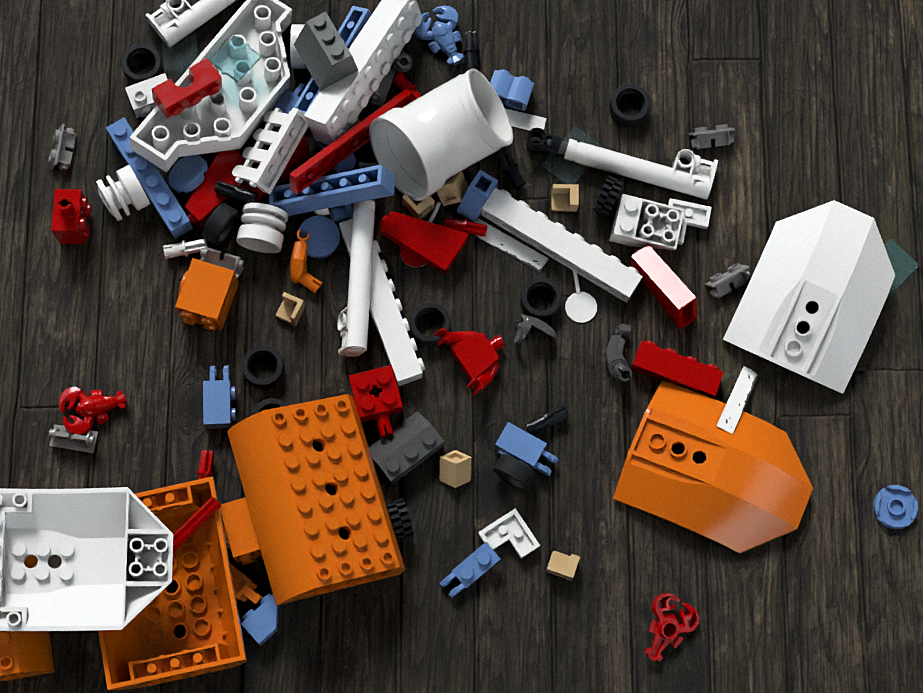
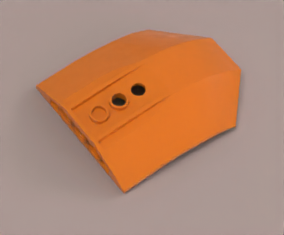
M662 380L643 415L630 446L613 500L672 522L730 548L739 554L797 530L813 487L787 433L743 411L733 434L717 427L726 403ZM676 444H681L685 450L682 454L677 455L672 452V447ZM697 452H702L706 456V460L701 464L693 461V455Z

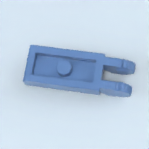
M485 542L455 567L452 573L439 584L442 587L447 586L457 577L461 584L453 588L448 594L453 598L464 588H468L499 562L501 558L489 543Z

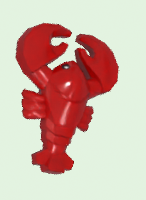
M67 388L59 398L61 412L65 413L67 402H69L67 408L70 411L80 400L76 411L84 417V420L70 415V419L74 421V423H70L66 416H64L63 424L66 430L71 435H86L92 428L94 418H97V425H100L109 420L106 412L115 409L117 406L122 410L125 409V404L127 403L126 395L122 391H117L114 397L102 396V390H90L91 396H88L80 388Z
M662 593L655 597L652 602V612L658 621L656 623V620H652L649 632L654 634L652 647L645 648L644 652L653 661H661L663 659L661 651L668 644L674 648L680 645L683 637H679L677 634L693 632L699 624L697 610L684 602L682 606L687 610V614H684L683 609L679 610L681 624H679L674 613H663L676 607L675 604L669 605V601H680L677 596L671 593Z

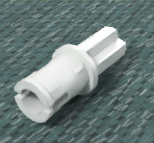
M206 239L190 242L182 240L181 243L163 246L166 259L184 255L188 257V254L201 252L202 248L206 249L208 247Z

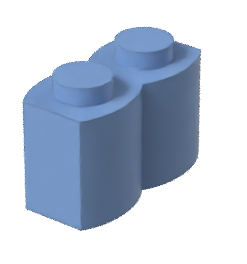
M494 70L490 84L495 89L502 103L511 108L526 111L534 83L525 76L514 77L507 70Z

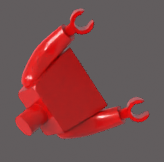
M441 328L434 333V336L436 335L440 338L437 341L438 345L443 343L451 345V354L470 381L466 388H473L475 391L473 393L474 396L492 382L499 369V356L496 351L505 346L504 341L499 335L488 341L484 333L476 331L448 332L445 328Z

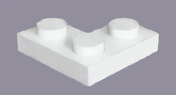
M669 199V206L685 209L678 244L682 245L684 242L687 225L702 229L708 228L712 207Z
M516 508L478 532L484 543L488 542L493 550L509 540L521 559L540 547V544Z

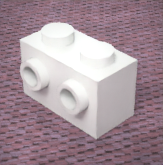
M165 73L125 88L137 118L147 117L157 106L152 99V88L168 80Z

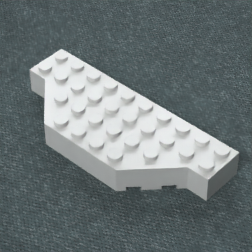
M246 0L191 64L193 66L208 58L222 77V88L216 94L203 98L197 105H190L177 116L166 118L159 107L156 106L130 136L131 150L167 172L175 161L182 156L240 149L262 123L264 114L272 110L285 91L290 88V72L281 34L291 23L292 9L279 0ZM189 68L175 83L176 86L184 88L192 84L189 79Z

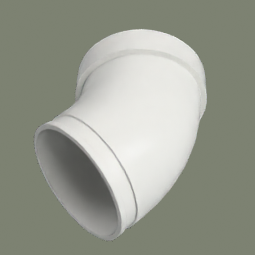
M472 68L466 71L465 74L451 79L403 108H392L374 119L370 124L369 137L379 165L382 164L395 175V187L409 198L421 201L441 189L445 181L495 153L502 147L510 145L513 141V131L507 112L495 89L480 71Z

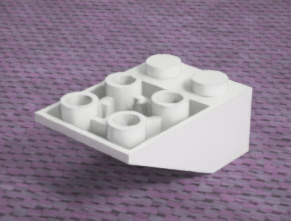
M622 194L617 204L609 241L633 247H645L649 244L651 248L676 250L685 209Z

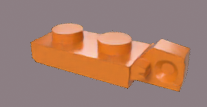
M230 563L236 598L243 602L249 599L259 605L263 596L255 591L257 585Z

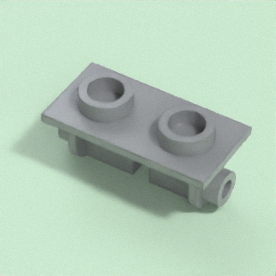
M390 67L388 74L383 77L378 89L370 97L369 103L379 106L384 105L396 73L395 68Z
M62 124L58 130L55 129L52 141L56 142L54 150L51 149L48 160L52 162L51 170L57 165L60 170L67 171L71 165L73 152L66 151L65 148H74L76 133L75 129L72 128L64 130L65 124Z
M728 124L716 125L715 130H707V127L695 128V132L689 133V135L694 136V139L691 140V146L696 149L712 147L711 139H714L715 147L730 145L734 143V135L730 134V131L735 130V128H728Z
M209 247L201 249V261L234 270L237 279L244 270V260H241L239 256L225 253L224 259H220L221 251Z
M740 263L734 264L728 268V272L724 274L718 273L710 277V281L704 285L712 287L713 290L710 293L713 298H720L732 291L729 283H732L734 289H737L749 282L751 275L748 271L745 272L749 266L741 265Z
M54 424V428L49 431V438H51L49 446L94 453L98 432L90 430L86 435H71L65 426Z

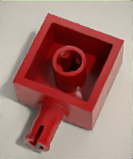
M55 189L51 231L60 244L86 245V238L90 237V225H87L88 217H91L92 214L91 204L88 203V199L84 196L81 189Z
M392 365L349 375L361 423L376 419L380 438L386 437L384 428H386L388 436L393 435L394 432L389 416L402 413L403 406ZM373 391H377L379 397H375Z

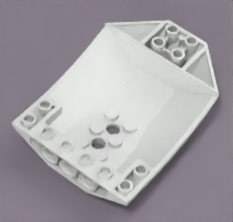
M833 200L777 221L723 340L843 394L868 342L895 277L875 219ZM809 301H815L818 304V311L814 314L806 311V304ZM801 321H806L809 324V330L805 334H800L797 331V324Z
M128 487L87 489L0 488V631L122 630L172 582L173 533ZM30 555L36 556L38 559L37 565L34 568H27L24 564L26 557ZM52 555H58L62 559V563L58 568L54 569L48 565V559Z

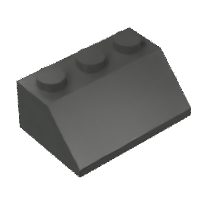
M326 11L306 21L294 46L320 91L358 71L352 54Z
M418 411L395 427L393 435L388 436L386 434V437L379 439L369 447L373 463L391 486L444 447L442 437Z

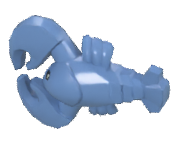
M443 5L432 10L433 14H443L435 15L440 21L434 23L432 31H428L431 25V18H428L426 23L423 22L429 16L427 12L421 14V24L416 27L414 33L420 39L433 40L434 42L428 44L433 53H437L441 49L449 57L447 64L455 66L464 59L463 54L457 53L455 42L462 41L460 32H452L458 24L459 16L454 8Z

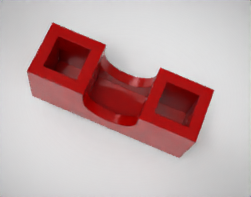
M208 58L189 68V79L192 82L190 86L178 87L171 79H168L152 88V99L166 118L179 115L185 108L190 105H197L203 98L216 94L222 88V77Z

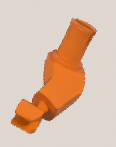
M301 229L297 231L299 241L294 243L290 260V277L295 284L301 283L315 294L323 282L307 272L308 244L306 242L310 238V233L308 231L307 237L301 238L299 236Z

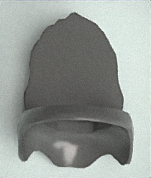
M521 314V319L514 322L518 329L514 344H520L524 340L531 326L557 339L555 331L538 318Z

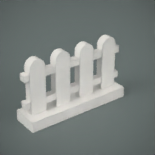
M275 108L274 111H267L263 116V120L267 123L265 128L257 129L253 134V138L257 142L254 147H247L243 151V157L246 159L244 165H237L232 171L233 176L236 177L235 181L239 184H242L243 181L250 182L249 185L256 188L257 186L264 193L271 194L308 128V123L304 117L305 114L296 108H293L289 114L282 113L280 108ZM274 126L281 127L278 132L272 131ZM264 144L270 145L268 151L261 149ZM253 162L260 164L258 169L251 168Z

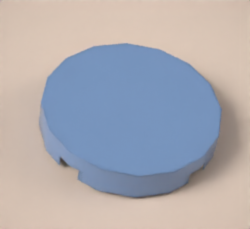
M198 154L181 158L173 166L169 174V185L177 193L183 191L188 193L196 189L205 178L203 174L205 171L207 172V162Z
M319 215L310 217L299 227L301 229L299 234L301 238H306L308 231L310 233V238L306 242L308 244V256L318 259L325 258L338 248L340 243L339 228L328 217Z
M890 485L881 489L876 494L873 501V513L883 526L890 529H902L909 526L916 519L918 502L908 488L901 485Z

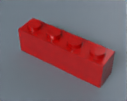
M649 340L640 342L630 370L659 381L665 380L710 398L715 397L724 371L719 370L718 366L702 364L697 358L692 356L684 357L678 355L676 350L666 348L665 350L657 347L658 344Z

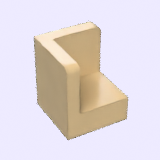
M461 171L447 179L444 186L436 192L443 206L461 202L469 186Z
M553 184L551 190V210L577 212L579 184Z
M406 194L402 196V204L417 219L424 218L435 208V201L431 196L421 201L413 200Z
M284 292L282 295L283 301L275 316L282 321L296 326L305 309L304 300Z
M457 450L440 456V481L454 488L471 480V457Z
M553 551L546 572L571 581L580 557L574 554L568 556Z

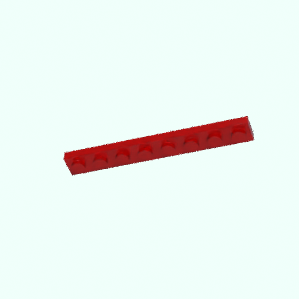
M405 89L356 126H353L345 134L338 137L330 145L323 148L315 156L308 159L300 167L293 170L289 174L291 191L299 194L369 142L371 122L392 108H403L411 103L412 92Z

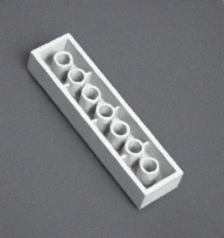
M381 0L349 48L358 71L321 90L304 115L315 140L330 145L355 124L358 115L367 106L372 94L378 89L379 83L388 74L391 65L400 56L405 44L410 41L416 27L421 24L422 15L416 0Z

